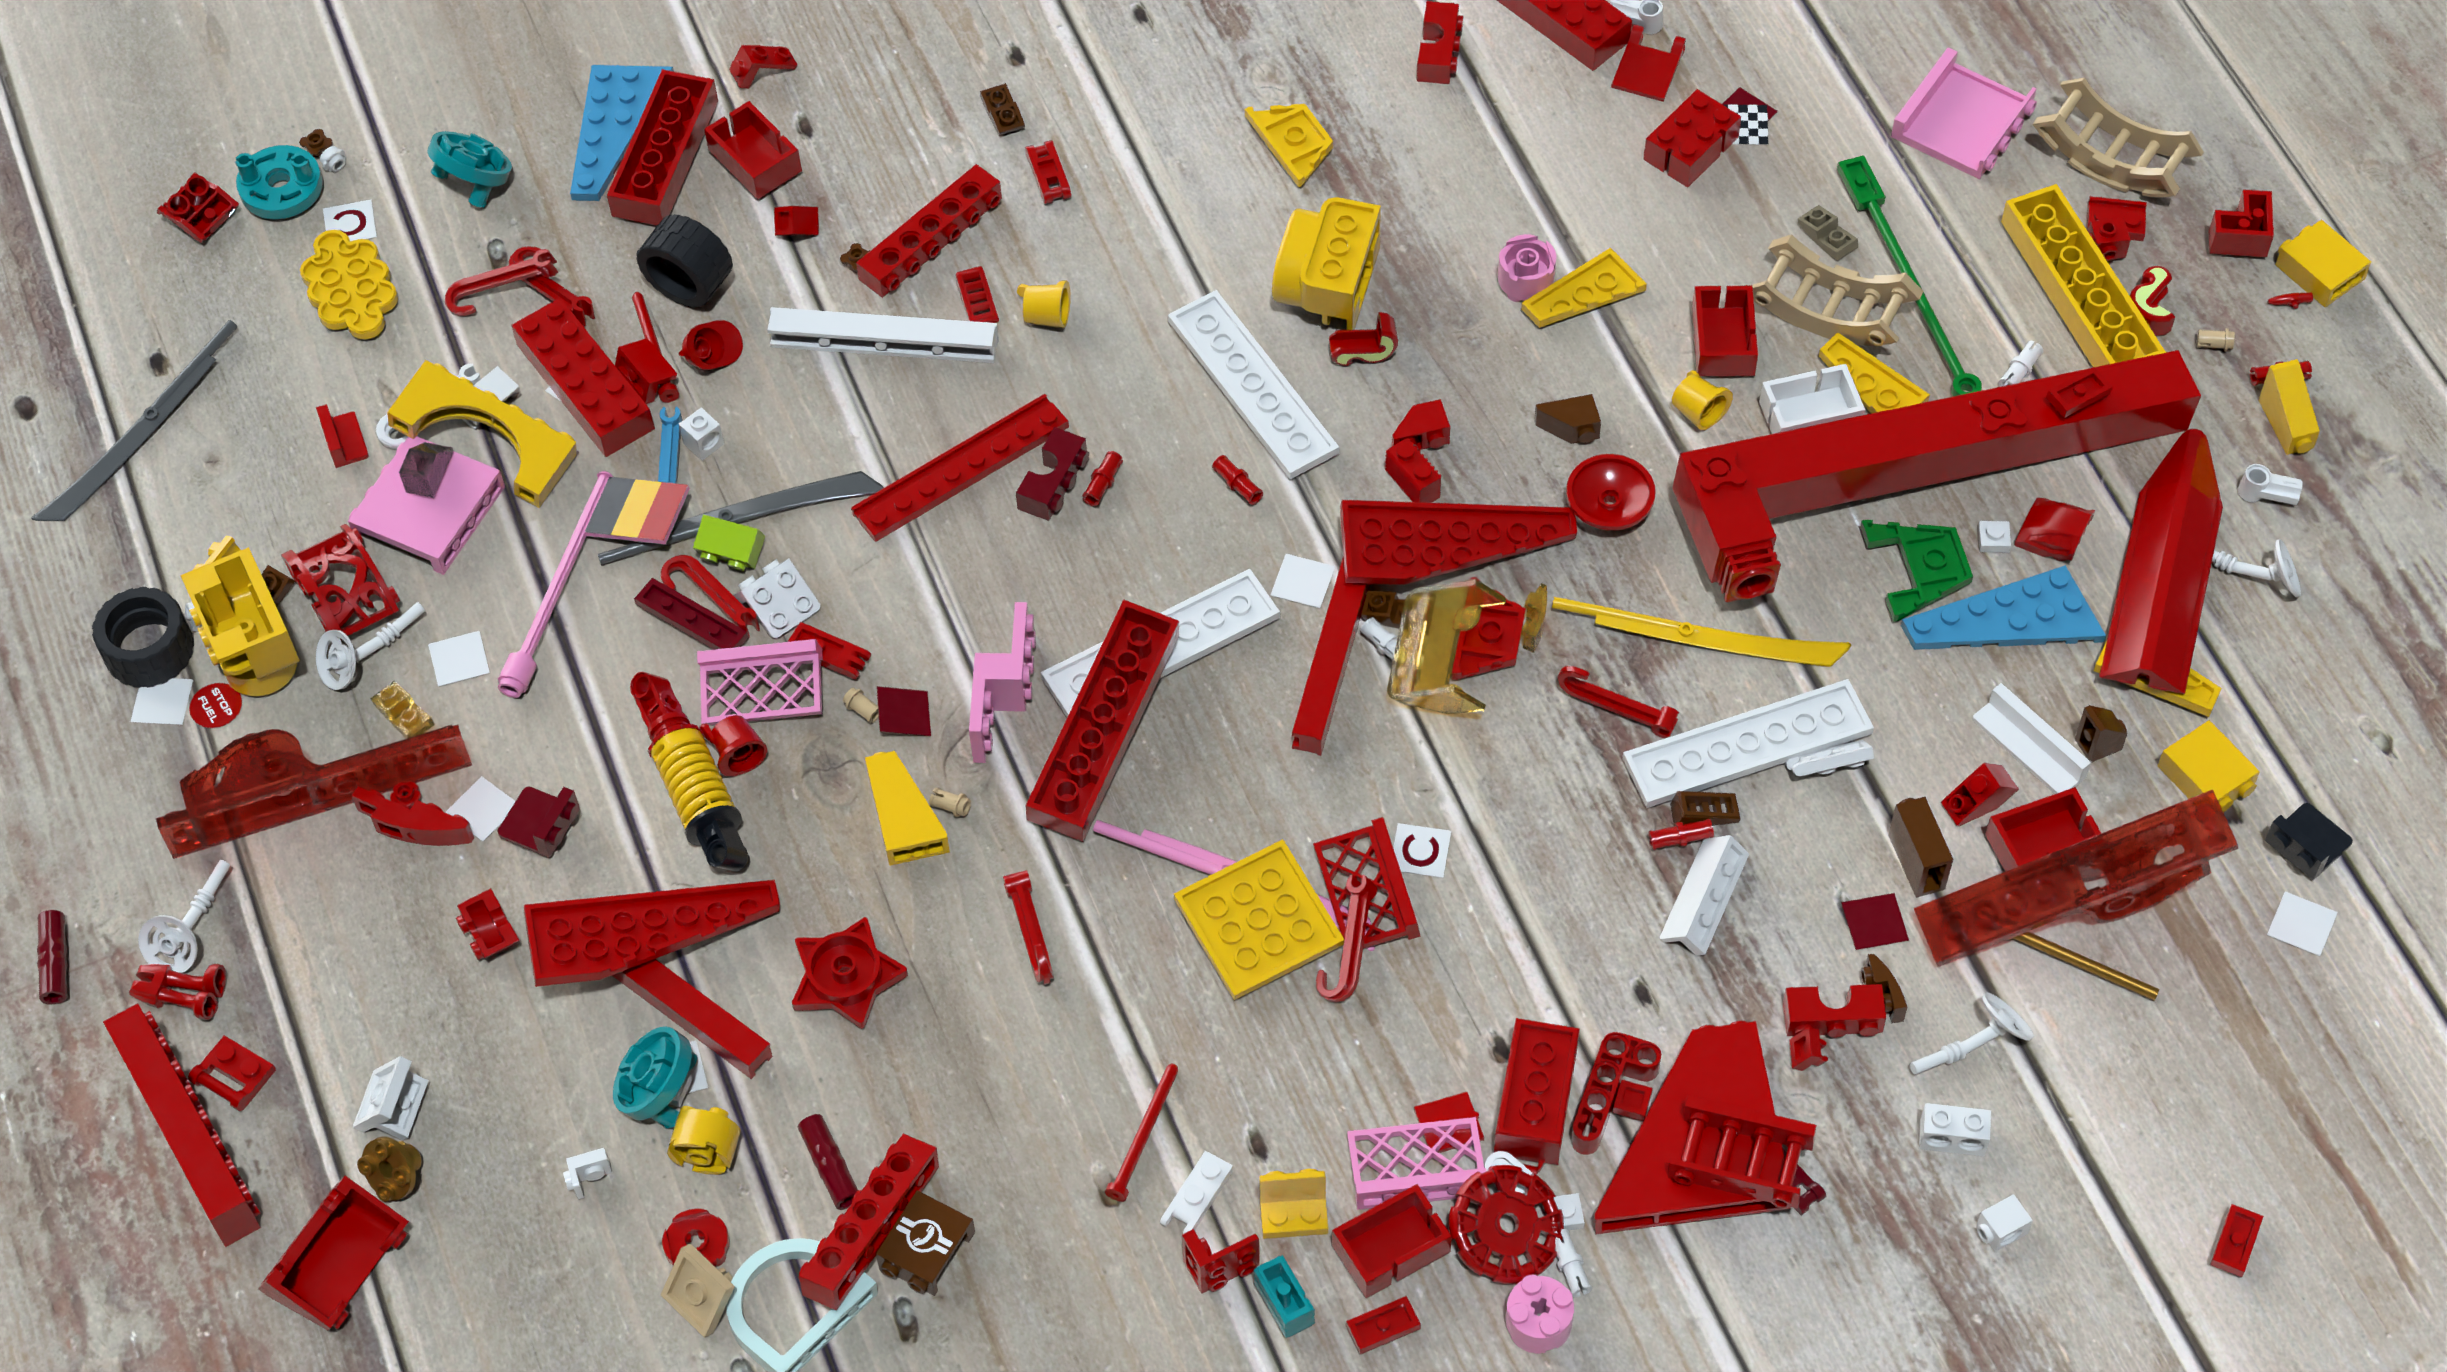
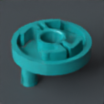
M437 132L432 136L427 149L428 156L434 162L431 173L441 179H447L450 173L458 178L475 183L468 201L480 208L486 206L492 187L506 183L512 169V164L497 146L493 147V143L473 133H470L469 136L457 132Z
M278 145L262 149L253 155L242 153L236 157L235 164L239 170L236 178V187L240 199L251 213L259 217L284 219L295 216L308 209L321 193L323 179L316 159L304 149L290 145ZM278 181H289L282 187H272Z
M663 1026L651 1030L633 1044L621 1061L615 1077L613 1101L616 1108L632 1119L645 1120L652 1118L666 1129L673 1128L679 1111L669 1107L668 1104L676 1096L688 1072L693 1069L697 1062V1055L692 1052L689 1040L673 1028Z

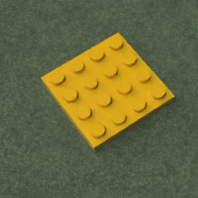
M1284 839L1174 893L1176 904L1234 1001L1344 945L1342 934Z

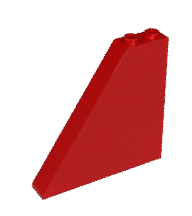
M1741 1020L1732 1022L1730 1025H1704L1698 1029H1692L1594 1214L1595 1235L1791 1209V1207L1779 1208L1771 1202L1697 1184L1683 1185L1672 1178H1668L1670 1158L1682 1160L1691 1127L1690 1122L1684 1121V1105L1687 1094L1775 1115L1756 1021L1746 1022ZM1708 1126L1704 1128L1695 1160L1696 1164L1714 1168L1723 1135L1721 1129ZM1742 1134L1736 1135L1727 1171L1747 1175L1756 1140L1754 1137ZM1768 1143L1760 1179L1779 1183L1785 1162L1781 1143Z

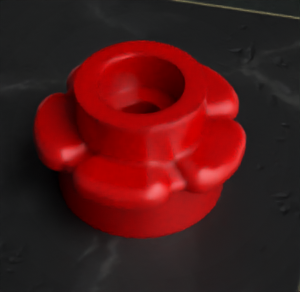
M411 781L407 783L400 782L393 787L390 799L393 802L401 801L411 808L416 800H420L421 793L418 791L419 787L416 783Z

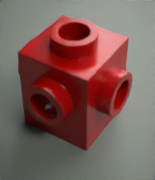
M2116 218L2090 221L2088 233L2105 259L2110 261L2126 258L2131 239L2125 219Z

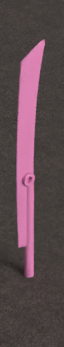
M1100 820L1096 821L1093 828L1094 832L1209 875L1237 862L1144 829L1140 836ZM1318 895L1339 929L1331 900ZM1341 905L1340 910L1348 914L1349 908ZM1367 917V923L1371 924L1370 918ZM1375 945L1368 947L1366 949H1368L1369 951H1373L1375 949Z

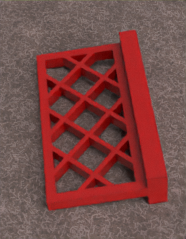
M1383 817L1371 820L1372 826L1313 843L1339 929L1344 939L1346 932L1344 920L1347 921L1348 914L1342 912L1340 907L1346 898L1350 899L1351 892L1348 891L1347 887L1342 889L1333 885V878L1337 872H1341L1347 876L1353 875L1361 882V872L1367 863L1373 864L1380 869L1376 878L1370 880L1376 885L1378 890L1387 893L1388 898L1383 907L1372 902L1369 903V908L1379 913L1372 925L1366 924V930L1368 931L1364 938L1363 949L1404 936H1408V940L1421 937L1415 913ZM1370 837L1371 846L1366 854L1352 848L1357 840ZM1335 847L1343 852L1336 863L1325 859L1322 851ZM1373 853H1375L1376 859L1371 857ZM1348 854L1362 859L1355 872L1341 866ZM1327 867L1332 868L1330 873L1328 872ZM1382 878H1383V881H1384V884H1385V885H1383V884L1380 883V881L1382 880ZM1335 893H1337V894L1340 895V897L1338 898V900H1337V897H1336V894H1335ZM1390 905L1392 906L1393 912L1388 910ZM1384 915L1396 920L1398 928L1384 931L1377 927Z

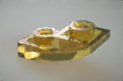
M1542 583L1535 593L1530 592L1524 608L1527 609V617L1521 635L1524 636L1523 649L1532 653L1538 647L1545 627L1547 586Z
M395 681L370 698L383 716L410 743L435 725L432 718L415 704L411 695Z

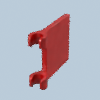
M1633 25L1611 88L1664 102L1679 61L1684 54L1686 38L1676 36L1669 53L1641 45L1644 27Z

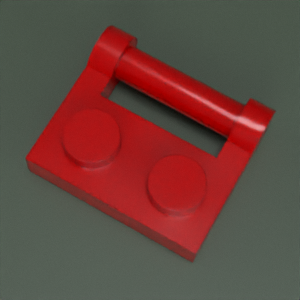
M223 1035L200 1065L192 1068L188 1075V1081L196 1086L202 1085L229 1101L231 1107L242 1111L274 1074L276 1068L274 1064ZM213 1070H216L244 1088L236 1091L210 1074Z

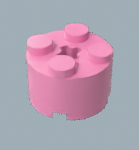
M1531 234L1518 235L1509 239L1506 242V246L1501 249L1499 253L1498 282L1511 301H1525L1555 282L1556 252L1548 241L1544 243L1538 240V236Z
M1536 1275L1524 1277L1512 1289L1507 1301L1505 1322L1513 1342L1521 1349L1535 1354L1546 1353L1547 1350L1557 1349L1562 1346L1570 1336L1574 1315L1572 1293L1562 1283L1553 1278Z

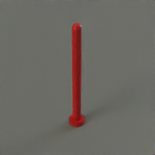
M635 292L632 300L644 337L649 339L661 353L644 297L640 292ZM671 381L660 384L661 388L658 390V395L662 402L669 403L678 399L679 391L676 385L672 384Z
M1173 1063L1166 1067L1115 1182L1108 1183L1105 1194L1113 1200L1124 1202L1129 1194L1126 1188L1177 1076L1178 1066Z

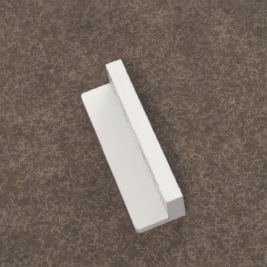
M2002 683L1992 690L1989 703L1973 715V722L2054 794L2074 788L2086 779L2091 762Z
M1731 835L1706 838L1702 841L1660 935V939L1664 943L1681 941L1696 956L1706 954L1749 856V853Z

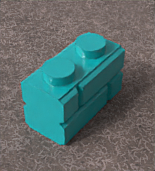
M1283 1255L1254 1269V1284L1285 1338H1289L1315 1324V1309L1309 1299L1306 1298L1304 1290Z

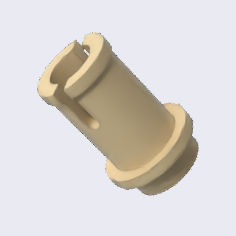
M2225 328V331L2199 329L2197 348H2224V351L2233 349L2235 332L2229 331V328Z
M851 688L843 698L846 709H853L870 724L874 723L879 718L878 705L864 696L863 690Z
M940 788L933 790V793L937 794V796L931 794L929 800L931 807L952 812L957 818L968 814L971 800L967 798L966 794L956 795Z

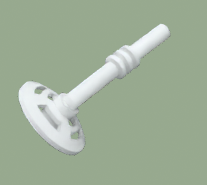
M2281 539L2276 540L2274 549L2275 563L2269 565L2270 568L2240 562L2237 557L2232 558L2231 554L2226 555L2225 551L2218 552L2214 550L2212 562L2215 563L2214 566L2216 568L2221 566L2220 569L2223 571L2227 569L2229 574L2234 572L2269 581L2274 579L2275 582L2281 580L2290 593L2295 597L2301 596L2300 583L2294 563L2286 545Z
M419 602L414 604L392 624L388 622L386 624L387 628L382 627V632H376V637L355 650L348 636L342 631L329 630L321 636L316 649V666L323 683L333 690L346 688L353 679L356 663L384 645L389 646V641L394 642L395 636L399 638L400 632L425 612ZM340 638L345 641L347 646L341 643ZM330 642H332L333 644L331 645V647H330V649H329L328 659H327L328 646H329ZM333 668L337 674H340L339 681L332 677L330 669Z
M219 860L203 889H198L197 893L199 895L193 897L195 901L190 902L192 907L182 921L172 916L159 915L144 923L139 932L138 942L140 951L148 964L171 965L173 971L180 973L187 971L194 964L197 958L198 947L191 929L202 913H207L208 909L206 907L211 906L210 901H214L215 897L213 895L231 866L229 863ZM166 922L175 924L178 927H168ZM155 926L158 929L153 935V943L150 944V932ZM161 933L165 934V936H163V937L160 939V934H161ZM189 943H190V945H191L190 955H189L188 959L185 960L184 956L187 954V952H188V950H189ZM184 944L183 950L181 952L179 948ZM161 951L164 955L174 958V964L162 961L156 954Z
M1986 992L1982 999L1992 1017L1989 1022L1990 1026L1962 1042L1957 1040L1947 1046H1942L1940 1051L1911 1062L1910 1069L1913 1074H1918L1943 1063L1952 1064L1959 1061V1059H1964L1967 1053L1997 1036H2003L2006 1032L2028 1041L2034 1037V1034L2028 1024L2014 1009L1997 996Z

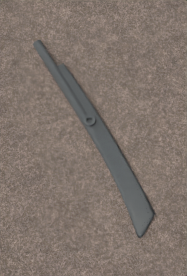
M228 320L154 403L145 409L143 415L80 478L34 514L31 519L35 521H65L138 449L216 361L212 355L237 329V325L233 321Z
M858 471L763 495L703 514L740 523L813 503L872 494L884 487L864 472ZM703 514L675 522L666 544L635 542L599 553L600 564L603 565L695 537Z

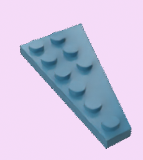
M591 66L570 191L572 200L600 201L614 177V170L624 157L661 70L674 71L673 67Z
M2066 565L1902 619L1901 627L1914 650L1951 648L1952 645L1970 644L1971 648L1982 647V644L1998 643V646L2046 645L2048 641H2065L2066 644H2076L2078 640H2093L2094 643H2102L2106 639V634Z

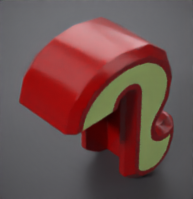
M2162 266L2147 268L2143 272L2140 284L2133 288L2130 294L2131 299L2155 336L2169 333L2175 320L2173 313L2157 305L2168 293L2167 285L2172 280L2169 270Z
M1378 312L1376 329L1335 331L1329 337L1331 359L1336 364L1344 366L1351 365L1353 359L1369 363L1384 361L1393 355L1398 347V336L1394 318L1388 313Z

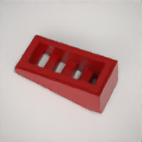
M978 266L957 272L955 274L956 284L968 320L988 323L999 322L983 267ZM981 289H982V291L968 294V293H970V292H973V291H977V290H981ZM986 300V301H984V302H980V303L971 305V303H975V302H979V301ZM989 309V312L974 315L975 312Z

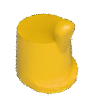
M1067 280L1051 285L1029 286L1020 284L1018 286L1017 294L1024 297L1023 317L1026 323L1057 328L1066 327L1071 304L1070 285Z
M1695 370L1687 373V377L1677 386L1672 396V404L1699 430H1706L1721 420L1727 413L1733 400V393L1728 388L1714 386L1702 379Z

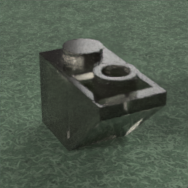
M427 442L409 448L399 471L406 493L434 498L452 456L453 448Z

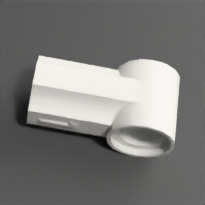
M1660 0L1610 1L1611 5L1632 19V24L1644 27L1643 33L1656 34L1662 29L1663 5Z
M2252 464L2247 467L2238 486V494L2248 502H2258L2264 498L2297 505L2303 481L2301 479L2272 474L2264 465Z

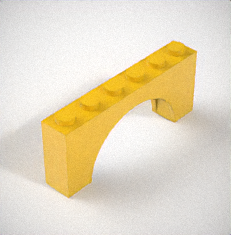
M427 360L424 361L387 412L388 425L412 439L428 426L450 419L473 420L499 431L513 445L521 463L519 472L514 480V495L538 508L541 507L577 455L576 441L569 434L555 431L542 419H533L524 414L518 406L508 405L500 401L494 393L482 391L475 387L468 379L464 377L458 378L449 373L441 364H433Z

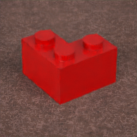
M2243 189L2237 211L2215 210L2209 228V254L2267 257L2274 237L2272 191Z

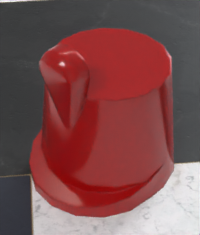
M728 716L718 722L712 731L707 723L699 727L703 731L704 737L715 746L719 755L717 766L720 773L725 776L732 777L745 774L760 765L767 755L766 744L742 716Z

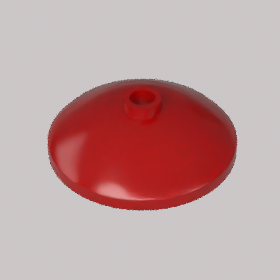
M1618 454L1596 455L1581 462L1570 474L1566 489L1567 501L1573 513L1586 524L1603 530H1622L1641 522L1650 513L1654 505L1656 493L1653 478L1647 469L1634 459Z

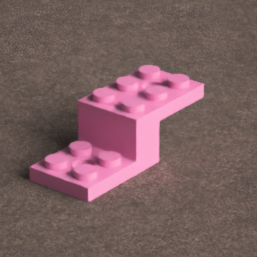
M1015 602L1011 653H975L969 736L974 763H986V752L992 751L993 739L992 733H990V725H994V711H1026V700H1032L1030 675L1034 674L1032 648L1035 649L1036 631L1034 630V615L1028 614L1027 602Z

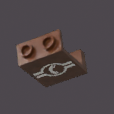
M917 1190L876 1252L879 1270L889 1278L896 1279L898 1277L906 1281L911 1289L920 1294L927 1292L935 1296L938 1292L936 1280L961 1240L969 1243L975 1234L973 1219Z

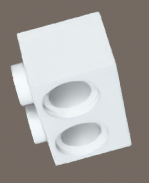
M1925 1103L1920 1120L1919 1149L1985 1156L1990 1141L1991 1110Z

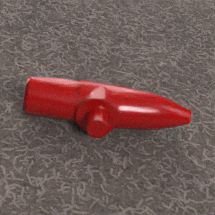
M2313 293L2278 295L2268 299V304L2289 305L2297 309L2300 303L2312 302Z

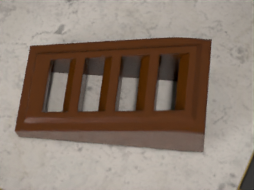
M1677 791L1670 804L1674 826L1677 822L1688 824L1706 819L1711 820L1712 826L1739 823L1741 820L1735 793ZM1721 804H1725L1727 813L1722 812ZM1709 805H1712L1713 812H1710ZM1697 806H1700V812L1697 811Z

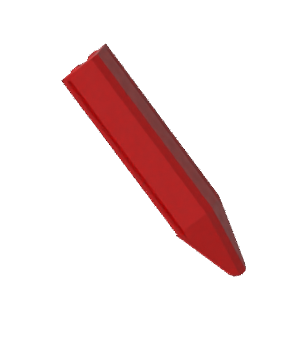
M2190 428L2185 431L2139 492L2099 674L2100 678L2136 685L2137 678L2145 676L2149 679L2148 687L2181 694L2186 692L2223 510L2209 443L2202 430Z

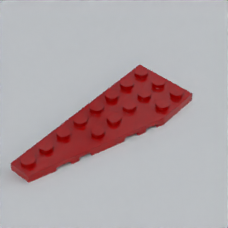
M1342 500L1340 504L1345 583L1405 585L1573 540L1577 535L1576 515L1570 507Z
M775 880L525 904L524 918L535 987L601 980L779 912L780 902Z

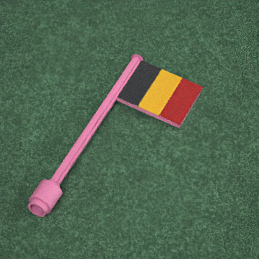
M601 471L597 474V482L521 650L517 653L509 654L499 675L498 689L500 692L513 698H518L522 693L526 692L537 668L532 656L586 536L666 544L690 490L688 485L613 477L607 471Z

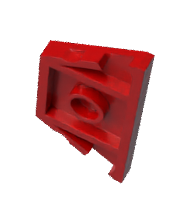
M1475 577L1470 579L1452 669L1453 680L1514 666L1517 661L1526 608L1514 601L1507 600L1503 594L1496 590L1491 592L1480 585V580Z

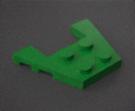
M1873 520L1861 521L1860 528L1867 548L1896 543L1899 545L1913 585V589L1887 593L1886 603L1893 622L1899 621L1972 583L1973 574L1956 527L1917 524V527L1900 526L1899 522H1888L1887 525L1873 524Z

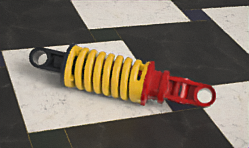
M638 672L631 680L630 691L639 707L641 717L648 727L647 732L652 741L648 747V754L656 762V768L660 772V777L664 782L668 795L672 800L677 815L681 819L688 842L694 845H701L709 865L734 872L742 870L748 860L747 849L736 830L742 821V816L733 802H731V796L727 792L723 778L719 774L711 752L706 745L703 731L697 725L690 724L687 715L682 712L681 704L676 699L668 679L646 672Z

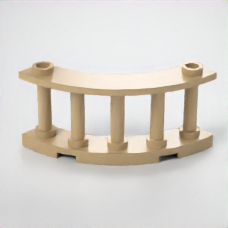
M2085 77L2062 81L2060 86L2068 96L2065 103L2057 114L2037 117L2033 123V126L2045 142L2054 151L2059 149L2069 158L2067 163L2075 169L2108 187L2122 192H2128L2129 189L2140 191L2142 196L2147 197L2176 196L2180 188L2172 174L2184 157L2202 156L2204 153L2192 131L2172 132L2142 125L2122 115L2108 105L2092 89ZM2075 106L2089 118V121L2079 135L2065 122ZM2098 126L2116 137L2105 154L2087 143ZM2126 142L2144 149L2135 165L2115 160ZM2155 154L2171 156L2163 168H2146Z
M1792 234L1772 240L1768 249L1777 257V262L1766 281L1752 285L1755 303L1765 307L1784 321L1827 339H1831L1838 332L1856 345L1882 346L1897 343L1899 337L1889 326L1901 303L1919 300L1924 292L1906 272L1895 275H1875L1873 279L1860 277L1859 272L1837 264L1832 268L1818 261L1820 256L1808 249ZM1787 266L1803 277L1792 300L1775 289ZM1813 284H1818L1833 291L1821 314L1802 306ZM1844 296L1863 300L1852 321L1832 318ZM1878 302L1888 303L1880 320L1865 322L1874 304Z

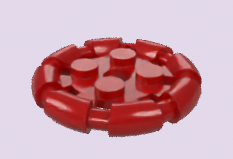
M1495 1165L1490 1166L1488 1171L1484 1173L1477 1171L1460 1186L1455 1194L1458 1197L1455 1206L1450 1207L1449 1232L1452 1240L1455 1239L1459 1248L1457 1254L1469 1269L1479 1276L1484 1274L1491 1277L1492 1282L1517 1284L1527 1275H1540L1552 1264L1557 1256L1555 1239L1557 1237L1560 1238L1561 1242L1563 1241L1561 1230L1564 1229V1217L1562 1209H1558L1554 1200L1556 1195L1543 1179L1534 1173L1530 1175L1523 1172L1521 1167ZM1494 1183L1499 1192L1490 1194L1487 1185ZM1517 1183L1525 1187L1524 1194L1515 1191ZM1470 1203L1479 1205L1475 1214L1467 1211ZM1542 1203L1546 1215L1538 1218L1534 1206ZM1503 1215H1509L1514 1219L1515 1229L1512 1233L1505 1232L1501 1228L1500 1219ZM1474 1231V1237L1479 1243L1471 1245L1467 1233ZM1540 1233L1546 1237L1544 1245L1537 1242ZM1491 1253L1500 1257L1497 1265L1488 1262ZM1525 1253L1527 1263L1520 1265L1517 1256Z

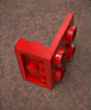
M1194 1229L1182 1234L1183 1262L1201 1294L1209 1290L1212 1292L1223 1288L1229 1280L1237 1276H1248L1260 1265V1245L1256 1234L1212 1254L1204 1237L1199 1239Z

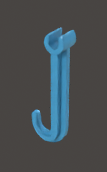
M663 407L660 410L662 433L658 482L677 483L681 432L679 423L683 420L678 407H675V415L671 418H668L666 408Z

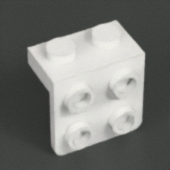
M789 558L782 563H779L777 559L762 568L765 573L757 580L753 575L738 585L741 590L734 594V597L741 604L747 602L750 608L756 612L757 618L773 639L782 636L820 609V603Z

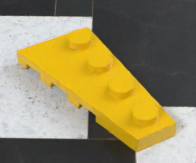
M1610 247L1522 302L1521 310L1540 328L1646 291L1647 283Z
M1838 332L1819 350V357L1828 367L1847 365L1861 401L1870 413L1929 401V393Z
M2106 643L2094 668V672H2097L2099 674L2103 662ZM2191 668L2185 694L2148 687L2149 679L2145 676L2138 677L2136 685L2127 684L2207 717L2210 716L2222 689Z

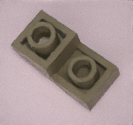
M1820 205L1798 218V224L1807 235L1835 260H1840L1858 248V238L1839 227L1838 217Z

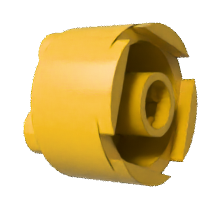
M683 1106L677 1116L667 1154L673 1162L680 1166H683L684 1162L692 1164V1171L710 1175L725 1173L726 1167H731L740 1136V1127L728 1118L729 1113L724 1109L712 1107L707 1111Z

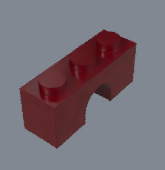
M1057 427L1053 428L1042 447L1043 465L1054 469V471L1044 475L1028 471L1016 491L1018 510L1047 521L1051 519L1054 512H1058L1061 509L1067 489L1071 490L1073 488L1077 472L1080 467L1084 468L1089 459L1086 438Z

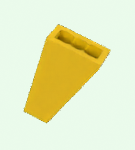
M895 751L878 752L872 756L865 757L889 866L949 853L950 849L945 829Z

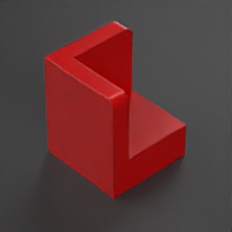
M774 207L775 236L818 235V207Z

